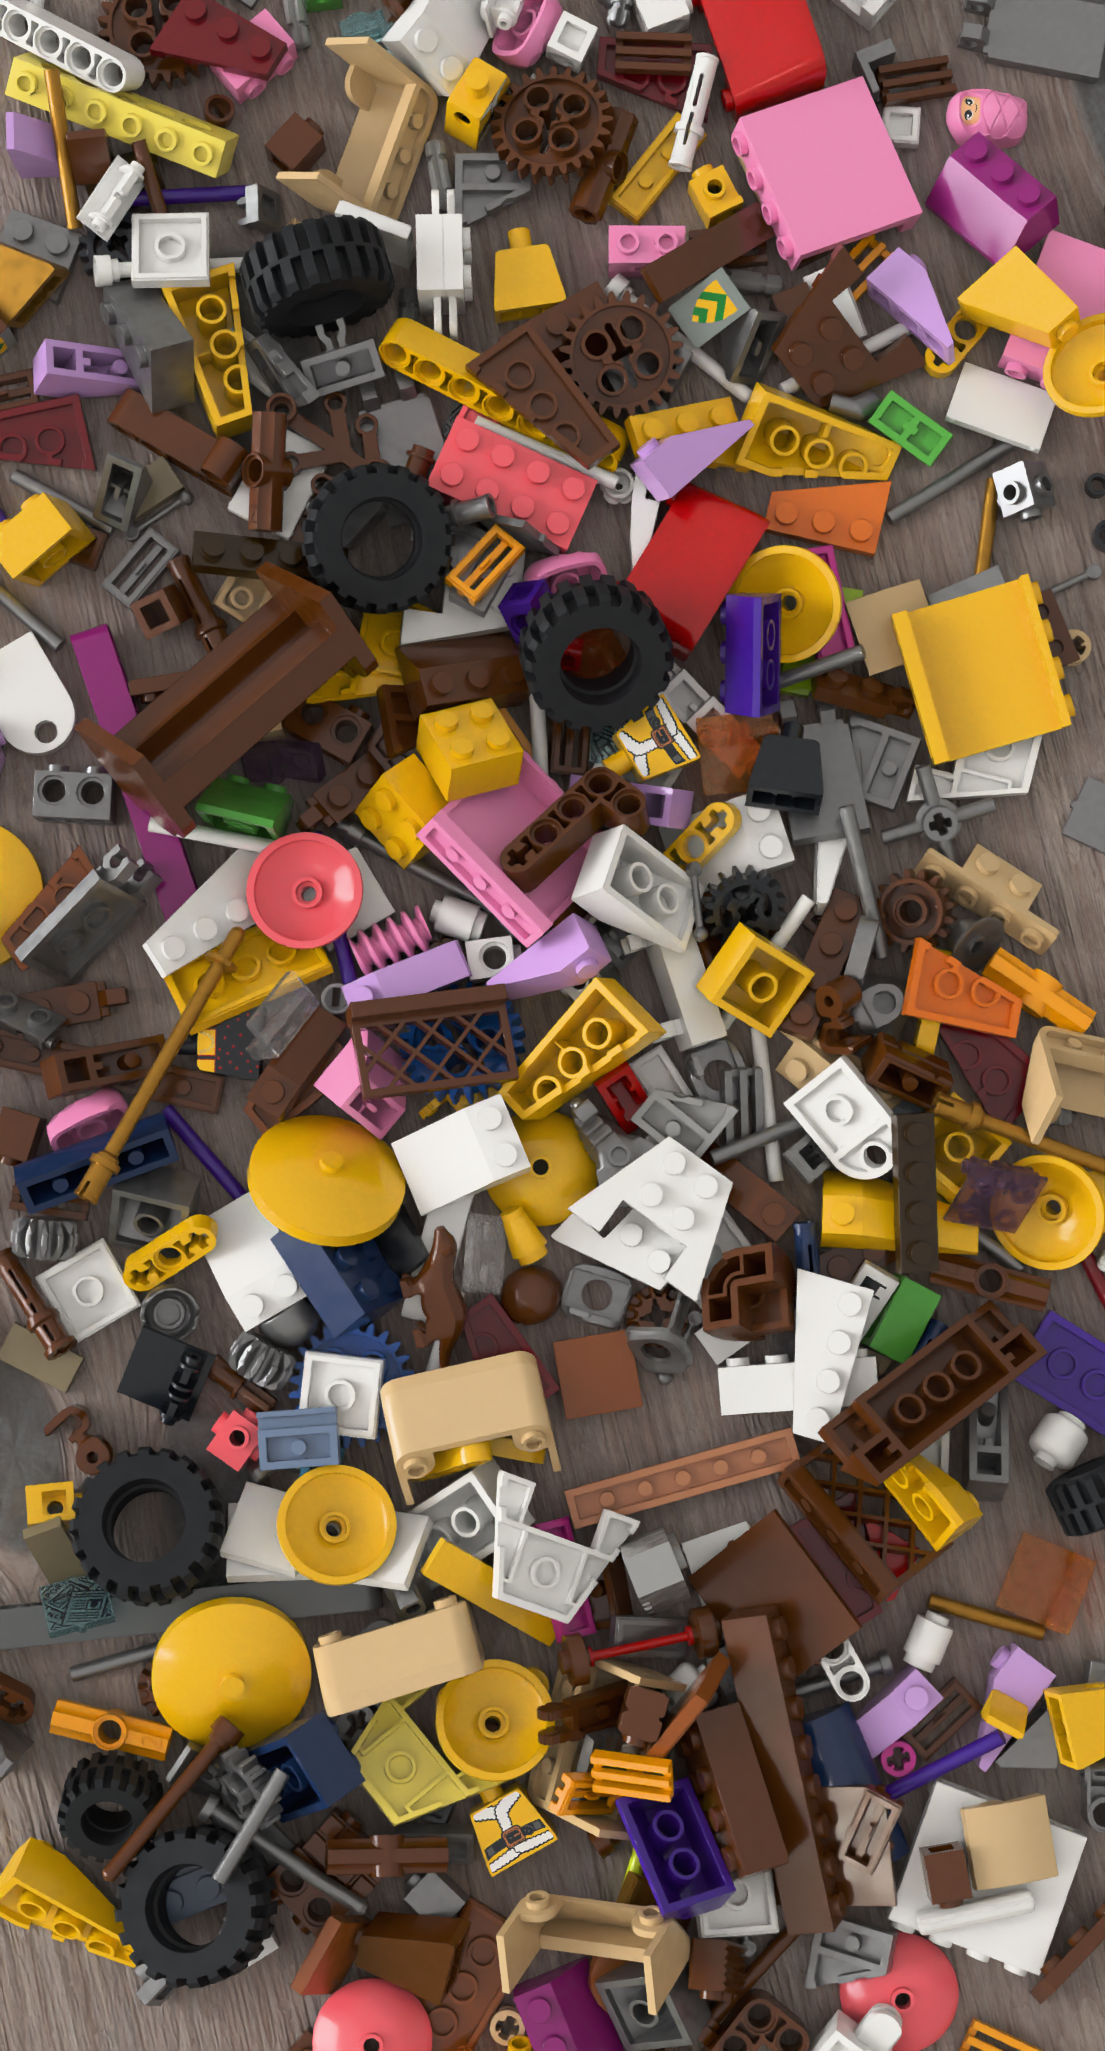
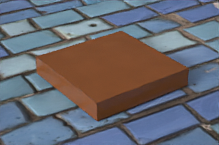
M626 1329L553 1342L566 1420L643 1407L635 1356L628 1347L625 1336Z
M365 1915L329 1916L291 1983L292 1986L290 1988L301 1996L333 1994L338 1990L357 1956L358 1948L354 1946L356 1935L364 1924L369 1925L372 1920Z

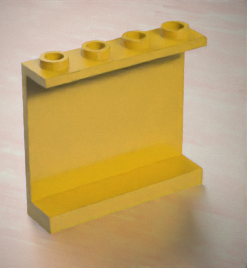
M1029 574L1021 575L1019 579L914 611L907 612V610L891 614V623L933 767L1072 725L1070 717L1076 715L1070 694L1063 695L1059 680L1065 678L1064 670L1059 656L1052 657L1048 643L1054 641L1052 628L1048 618L1041 619L1038 605L1043 604L1041 590L1037 581H1030Z

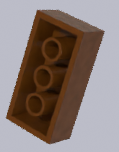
M736 1702L702 1712L675 1744L678 1755L681 1758H685L689 1771L686 1778H689L732 1881L736 1882L769 1872L789 1863L788 1853L740 1703Z

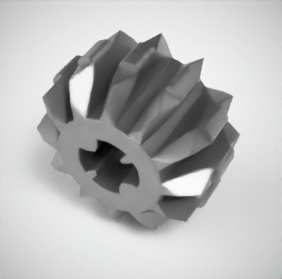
M23 1216L14 1220L10 1242H12V1252L20 1258L54 1261L67 1260L75 1256L79 1234H77V1224L68 1218Z
M242 1331L238 1339H235L230 1348L231 1352L227 1357L231 1369L237 1371L238 1375L268 1390H282L285 1383L290 1380L297 1363L292 1352L286 1350L285 1347L272 1343L266 1336L254 1331Z

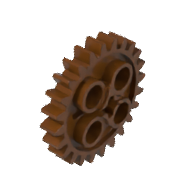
M113 0V3H101L106 15L98 17L99 25L103 28V30L98 32L99 38L134 55L141 61L145 70L143 84L146 79H149L152 89L156 91L159 82L165 81L167 88L172 90L173 79L178 78L186 86V74L189 72L197 78L200 77L198 66L187 64L183 59L169 56L166 59L151 56L150 51L144 54L136 52L137 48L143 44L152 45L157 37V23L152 0ZM159 0V9L163 20L162 28L173 13V11L167 10L172 3L180 2V0ZM143 8L147 10L140 17L130 16L131 12L135 9Z
M552 65L549 75L544 76L542 70L536 68V78L532 80L525 73L522 74V86L511 82L509 87L512 95L502 94L500 97L502 107L493 108L495 120L490 121L494 148H497L499 160H505L508 171L511 172L517 168L521 180L531 173L533 182L536 185L542 176H547L549 185L553 186L556 176L561 175L563 181L569 183V173L574 171L576 175L582 178V166L587 165L595 169L594 155L599 157L606 156L604 144H612L611 131L615 130L612 105L608 103L607 92L605 90L599 91L598 81L594 79L587 82L584 71L574 78L572 69L569 66L563 75H558L556 66ZM540 103H546V104L543 105V106L535 107L536 105H538V104H540ZM574 111H582L578 114H571ZM535 136L533 139L523 140L526 137ZM571 144L568 147L559 148L561 145Z
M613 291L609 292L606 304H603L601 299L595 296L593 298L594 310L591 311L587 306L581 305L579 310L583 319L580 320L572 316L569 319V323L575 329V332L563 331L562 337L570 342V345L559 347L558 353L569 356V360L562 362L561 365L565 370L571 371L569 376L587 397L589 403L592 405L595 402L599 405L598 415L600 417L607 408L612 409L613 420L618 419L621 410H625L628 417H634L635 407H639L643 413L647 414L650 412L648 401L651 400L654 404L660 406L663 401L659 392L671 394L674 391L667 380H679L681 377L677 371L672 369L673 366L684 363L683 358L674 355V351L684 346L683 342L672 341L671 338L678 332L679 328L678 326L670 328L665 326V323L671 316L670 313L663 314L660 317L655 314L659 306L657 301L649 308L644 307L645 295L641 294L636 303L631 302L629 291H625L622 301L616 300ZM626 320L637 322L641 330L640 336L636 339L624 337L620 330L621 323ZM606 324L612 326L620 350H628L630 352L626 364L637 381L638 386L636 388L630 385L622 361L617 360L614 362L612 359L616 352V347L605 330ZM596 336L605 342L606 351L604 354L593 356L588 353L585 341L589 337ZM640 356H650L655 360L657 369L654 374L644 375L640 373L636 365L637 359ZM607 372H615L622 380V388L615 392L606 390L602 385V375Z

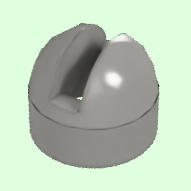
M340 982L329 983L321 992V1003L325 1010L332 1014L343 1013L348 1008L342 989H340L338 1007L331 1006L333 987L341 988L344 986Z

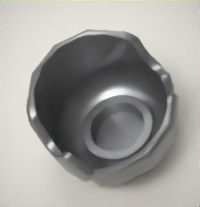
M162 1284L152 1289L144 1298L140 1313L142 1327L143 1325L181 1341L192 1334L197 1328L200 1307L189 1289L178 1284Z
M309 1298L301 1299L282 1310L276 1317H271L266 1322L260 1323L259 1327L272 1343L282 1347L300 1345L312 1336L318 1326L320 1315Z

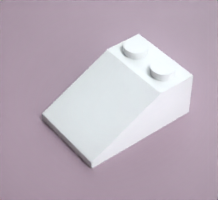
M413 0L381 42L401 63L429 84L437 96H450L472 59L480 57L489 40L486 22L482 21L480 15L482 0Z
M747 794L725 801L734 804L739 809L742 823L736 834L702 868V873L698 876L699 883L705 887L704 893L710 892L707 888L708 883L718 885L721 882L718 877L719 872L729 877L732 875V866L735 865L741 873H745L748 864L753 865L757 875L763 869L767 870L768 873H772L792 866L795 858L779 810L745 806ZM702 811L691 815L690 824L700 815ZM717 813L716 815L719 817L718 823L713 828H706L705 830L711 833L716 827L727 826L724 821L727 813ZM659 827L658 830L664 849L666 850L681 835L684 829ZM697 835L693 836L688 842V850L693 857L698 858L704 851V842ZM681 860L677 866L685 865L687 863Z
M625 824L592 836L571 900L601 922L675 952H685L695 922L691 878L687 876L684 870ZM699 883L700 898L702 899L705 887Z
M501 1093L463 1108L391 1143L421 1217L526 1174L531 1169L530 1162Z
M250 1192L209 1215L218 1225V1235L215 1248L207 1253L205 1257L225 1299L245 1332L307 1296L270 1240L280 1229L274 1226L259 1211Z
M493 1457V1461L469 1469L406 1512L428 1515L433 1522L418 1563L419 1570H421L441 1537L481 1560L494 1552L497 1475L501 1469ZM527 1509L523 1524L530 1526L535 1522V1519ZM424 1576L431 1590L440 1586L437 1582Z

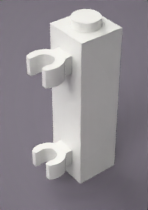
M693 929L686 950L682 953L675 952L633 934L619 940L624 955L646 949L669 1021L660 1023L667 1033L655 1040L653 1044L675 1037L679 1051L683 1052L727 1036L718 1006L710 1002L696 988V984L706 969L697 942L693 937Z

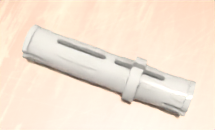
M699 52L696 54V61L681 119L676 122L673 132L676 134L668 166L679 172H691L698 141L703 139L705 132L702 124L720 60L709 53Z

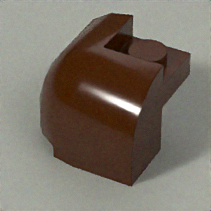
M773 1242L735 1248L723 1253V1258L714 1265L708 1278H703L701 1291L703 1331L707 1334L729 1341L765 1340V1335L795 1330L793 1297L797 1296V1279L788 1255Z

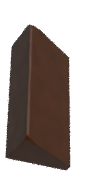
M620 1552L613 1563L609 1562L596 1580L598 1584L588 1596L596 1630L610 1628L611 1615H633L624 1562Z

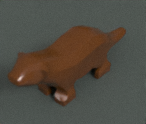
M438 1226L434 1230L430 1254L418 1275L413 1277L406 1272L400 1278L403 1298L407 1299L420 1295L421 1307L427 1317L426 1323L422 1320L415 1321L416 1328L412 1329L416 1348H427L432 1342L439 1340V1362L441 1368L450 1366L451 1351L461 1335L467 1320V1306L454 1278L457 1243L454 1236L447 1231L445 1226Z

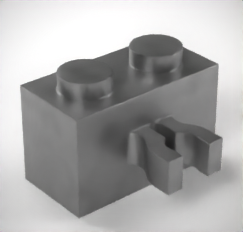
M344 317L336 319L339 327V333L336 336L339 347L335 348L332 337L326 335L323 324L316 325L317 335L326 345L327 351L303 358L300 361L304 375L321 396L372 381L387 374L384 363L378 353L379 347L375 336L351 344L346 342L347 327Z

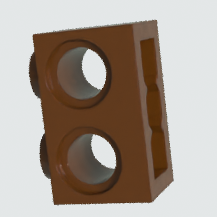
M305 700L287 716L282 725L285 732L346 767L351 766V764L358 760L374 732L373 724L368 721L371 717L368 713L353 705L346 709L332 700L316 704L306 703ZM311 707H319L324 711L322 720L316 724H309L303 720L304 713ZM346 725L353 726L358 730L356 738L348 743L337 739V732Z
M303 1839L290 1850L326 1874V1871L301 1849L304 1843ZM278 1863L266 1874L267 1878L274 1877L277 1888L270 1891L271 1899L278 1901L280 1906L283 1903L286 1904L295 1914L292 1917L294 1923L306 1935L312 1933L317 1938L329 1916L344 1915L349 1910L305 1880L296 1886L288 1884L283 1877V1872L286 1868ZM315 1898H324L329 1902L331 1911L325 1915L316 1914L311 1909L310 1902Z

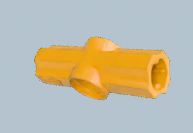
M1001 947L992 955L980 976H985L1023 1000L1022 1010L1035 1018L1045 1019L1055 1027L1084 1033L1097 1013L1064 991L1063 985L1054 977L1038 968L1032 969Z
M58 1698L52 1714L49 1733L96 1744L98 1748L106 1751L116 1749L165 1762L171 1746L174 1729L168 1724L128 1715L121 1709L112 1708L108 1710ZM113 1720L117 1722L121 1728V1736L117 1739L107 1737L103 1731L104 1721Z

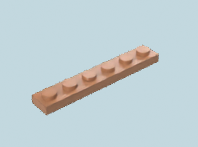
M789 1426L564 1490L574 1529H579L599 1523L603 1508L625 1516L781 1472L796 1459L800 1460L792 1428Z

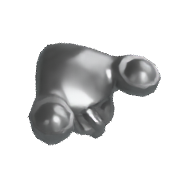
M866 973L861 989V1002L851 1009L850 1016L854 1017V1021L865 1034L871 1033L873 1040L881 1031L895 1037L897 1040L909 1017L901 1015L907 980ZM871 1043L859 1049L856 1056L862 1059Z

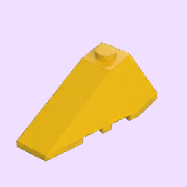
M756 382L741 417V421L750 419L754 426L737 440L734 463L770 477L793 475L804 476L805 478L821 476L887 481L902 447L886 436L793 395Z
M825 1170L822 1181L820 1247L895 1251L893 1183L879 1178L857 1179L841 1171ZM937 1200L938 1253L978 1255L979 1215Z
M920 1454L883 1482L936 1552L971 1529L983 1516L979 1509V1503L972 1493L964 1490L959 1482Z
M31 1836L14 1853L0 1875V1917L27 1930L30 1929L31 1924L52 1930L51 1938L63 1943L65 1938L85 1942L86 1949L91 1953L133 1968L136 1966L129 1958L130 1954L134 1952L130 1944L122 1946L118 1934L125 1932L122 1921L115 1922V1906L64 1854L55 1850L49 1842L37 1840Z

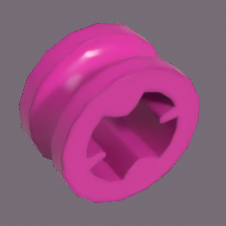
M899 1738L879 1754L881 1766L888 1774L894 1777H903L913 1771L916 1765V1754L907 1741ZM901 1747L900 1750L903 1754L907 1751L908 1758L903 1759L901 1762L902 1766L896 1768L892 1761L889 1764L887 1763V1757L893 1755V1748Z

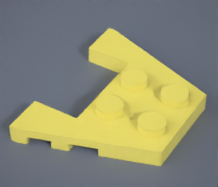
M434 1686L382 1702L351 1750L357 1757L361 1765L360 1772L366 1780L361 1783V1786L394 1827L507 1782L483 1781L473 1778L462 1771L459 1774H455L405 1712L406 1709Z

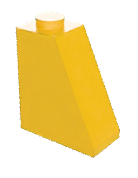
M1017 246L1011 249L958 297L961 313L967 319L1049 348H1053L1060 341L1065 342L1076 333L1081 323L1078 306Z

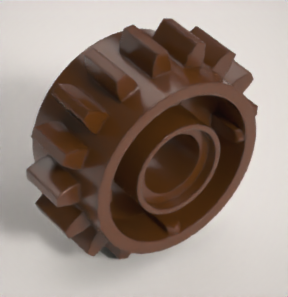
M912 868L904 869L903 879L898 873H894L889 876L891 885L884 883L878 886L882 895L880 898H876L884 933L889 937L887 945L892 946L900 943L901 952L904 953L911 949L915 938L919 937L931 943L932 947H938L940 945L938 936L943 938L949 937L951 932L947 926L950 923L957 922L958 919L951 915L952 908L958 906V902L951 901L949 894L953 891L952 887L944 888L940 884L943 878L941 875L928 878V869H920L917 876H915ZM911 900L917 901L922 907V916L918 921L911 919L907 913V906Z

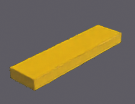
M442 1537L439 1539L420 1570L424 1576L549 1647L552 1645L556 1636L551 1618L493 1598L494 1567Z

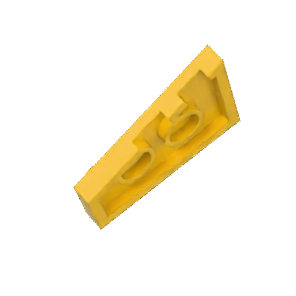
M729 396L653 411L647 414L634 415V417L629 416L624 421V425L634 456L638 458L639 455L636 451L653 437L659 441L674 435L738 422V418ZM737 441L706 467L716 469L718 466L735 468L736 472L748 473L751 470L734 463Z

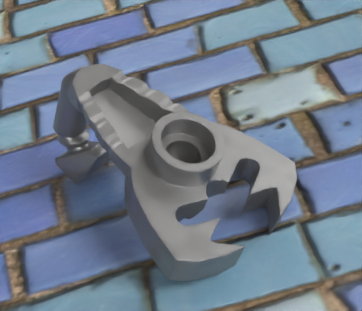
M575 1097L571 1100L570 1108L575 1128L578 1131L580 1141L583 1142L585 1151L588 1152L589 1157L596 1164L599 1186L656 1146L644 1138L627 1135L616 1123L598 1114V1109L588 1098L585 1101L581 1097ZM622 1201L620 1205L617 1207V1209H623L630 1206L626 1204L624 1201Z

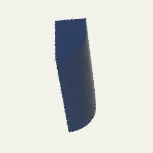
M163 1111L139 1120L118 1156V1166L121 1169L117 1175H112L106 1187L180 1160L171 1128ZM115 1129L13 1166L15 1182L29 1215L78 1198L73 1192L77 1189L91 1165L89 1159L92 1153H98V1151L105 1149Z
M849 1701L804 1715L802 1719L805 1734H809L813 1745V1756L811 1758L813 1773L818 1774L821 1786L868 1785L869 1783L872 1785H883ZM897 1821L891 1834V1841L894 1843L892 1850L893 1862L899 1860L910 1851Z

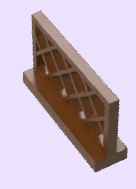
M505 983L350 1002L345 1016L347 1028L351 1031L362 1100L517 1081L519 1073L505 1003L508 999ZM497 1014L500 1030L493 1039L474 1026L481 1016ZM474 1017L470 1023L464 1018ZM453 1020L465 1029L455 1044L435 1031L442 1021ZM435 1022L432 1028L426 1023ZM406 1025H415L427 1034L416 1049L397 1036ZM390 1027H397V1028L394 1030V1032H391L390 1030L387 1029V1028H390ZM375 1029L388 1038V1040L376 1054L363 1045L361 1031ZM469 1032L488 1045L478 1060H475L458 1047ZM500 1036L502 1038L503 1046L497 1043V1040L500 1038ZM430 1037L450 1050L439 1065L420 1053ZM392 1042L411 1055L400 1071L381 1058ZM491 1048L505 1058L508 1071L493 1073L481 1064ZM453 1053L472 1066L465 1077L455 1078L442 1069ZM365 1056L372 1060L368 1066L366 1065ZM414 1059H417L433 1071L427 1082L416 1083L403 1074ZM375 1064H378L394 1076L388 1087L371 1089L368 1073ZM475 1070H477V1071H479L481 1074H483V1075H475V1076H472V1074L475 1072ZM437 1075L444 1079L433 1081ZM398 1080H400L401 1082H403L404 1084H406V1085L394 1086V1085L397 1083Z
M823 1442L800 1460L796 1459L788 1465L781 1473L777 1483L879 1606L897 1589L949 1550L954 1543H949L938 1552L935 1550L915 1549L916 1531L920 1530L910 1517L909 1521L889 1518L890 1500H896V1498L884 1484V1490L863 1487L864 1481L857 1478V1485L836 1482L837 1464H844L832 1450L831 1455L824 1454L831 1448ZM813 1461L831 1463L829 1481L815 1479L806 1466ZM835 1491L856 1494L855 1512L841 1510L835 1503ZM863 1495L883 1498L882 1516L862 1513ZM861 1522L881 1525L880 1543L865 1540L860 1534ZM888 1526L909 1529L908 1548L887 1544ZM887 1553L907 1556V1569L898 1578L886 1565ZM914 1557L922 1558L920 1561L914 1564Z

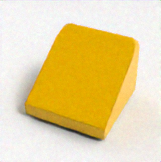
M993 1689L980 1713L981 1717L986 1723L1018 1740L1022 1739L1025 1734L1028 1707L1014 1698Z

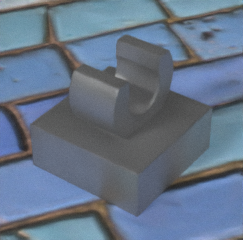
M258 183L246 186L245 197L237 200V205L246 209V217L239 219L238 225L249 230L256 228L267 234L280 231V194Z
M145 1964L137 1966L134 1970L145 1984L135 1994L145 2006H161L177 1988L167 1986L166 1979L164 1978L155 1981L147 1976L146 1970L148 1967Z

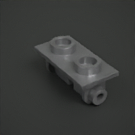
M0 987V1028L14 1035L23 1032L24 1040L39 1046L42 1050L48 1048L51 1050L55 1049L59 1042V1036L55 1032L66 1021V1017Z

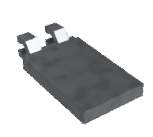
M965 0L963 12L989 18L987 28L981 24L964 22L959 33L958 48L986 54L985 63L1096 84L1099 79L1105 45V5L1081 0Z
M399 371L394 372L401 399L382 405L379 403L373 380L358 385L365 410L358 412L359 416L369 413L378 420L377 441L381 459L388 461L393 466L400 465L405 467L409 458L406 452L412 449L413 444L434 451L433 459L437 461L444 446V441L430 397H425L424 392L416 393L412 378ZM363 422L360 428L368 432L374 428V425L371 422ZM430 465L425 479H429L435 465ZM389 504V511L386 515L391 530L410 524L402 511Z
M794 700L780 702V711H777L780 729L775 730V735H780L783 723L789 721L798 722ZM816 700L817 704H815L818 723L803 725V739L816 740L820 744L823 798L819 816L786 811L793 846L845 838L838 809L845 805L854 804L861 835L870 834L871 829L848 723L844 724L843 719L836 720L834 705Z
M117 844L103 857V867L99 866L96 870L93 868L14 953L20 962L66 985H72L148 905L145 899L153 893L163 879L159 874L152 871L154 867L150 862L143 858H140L137 862L129 858L131 855L129 851Z

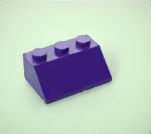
M782 593L727 594L726 601L722 602L720 618L722 625H726V640L722 641L720 647V660L722 664H725V680H722L720 684V701L725 703V713L748 717H763L780 711Z
M687 1777L673 1782L674 1796L670 1803L626 1796L615 1801L662 1917L689 1919L719 1909L736 1891Z

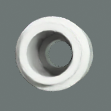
M446 894L443 901L435 900L429 921L435 923V932L466 942L470 941V939H481L489 913L480 910L481 906Z
M927 1610L925 1616L917 1614L903 1648L906 1651L903 1660L919 1669L932 1673L935 1665L941 1664L954 1629L947 1626L950 1619L931 1610Z

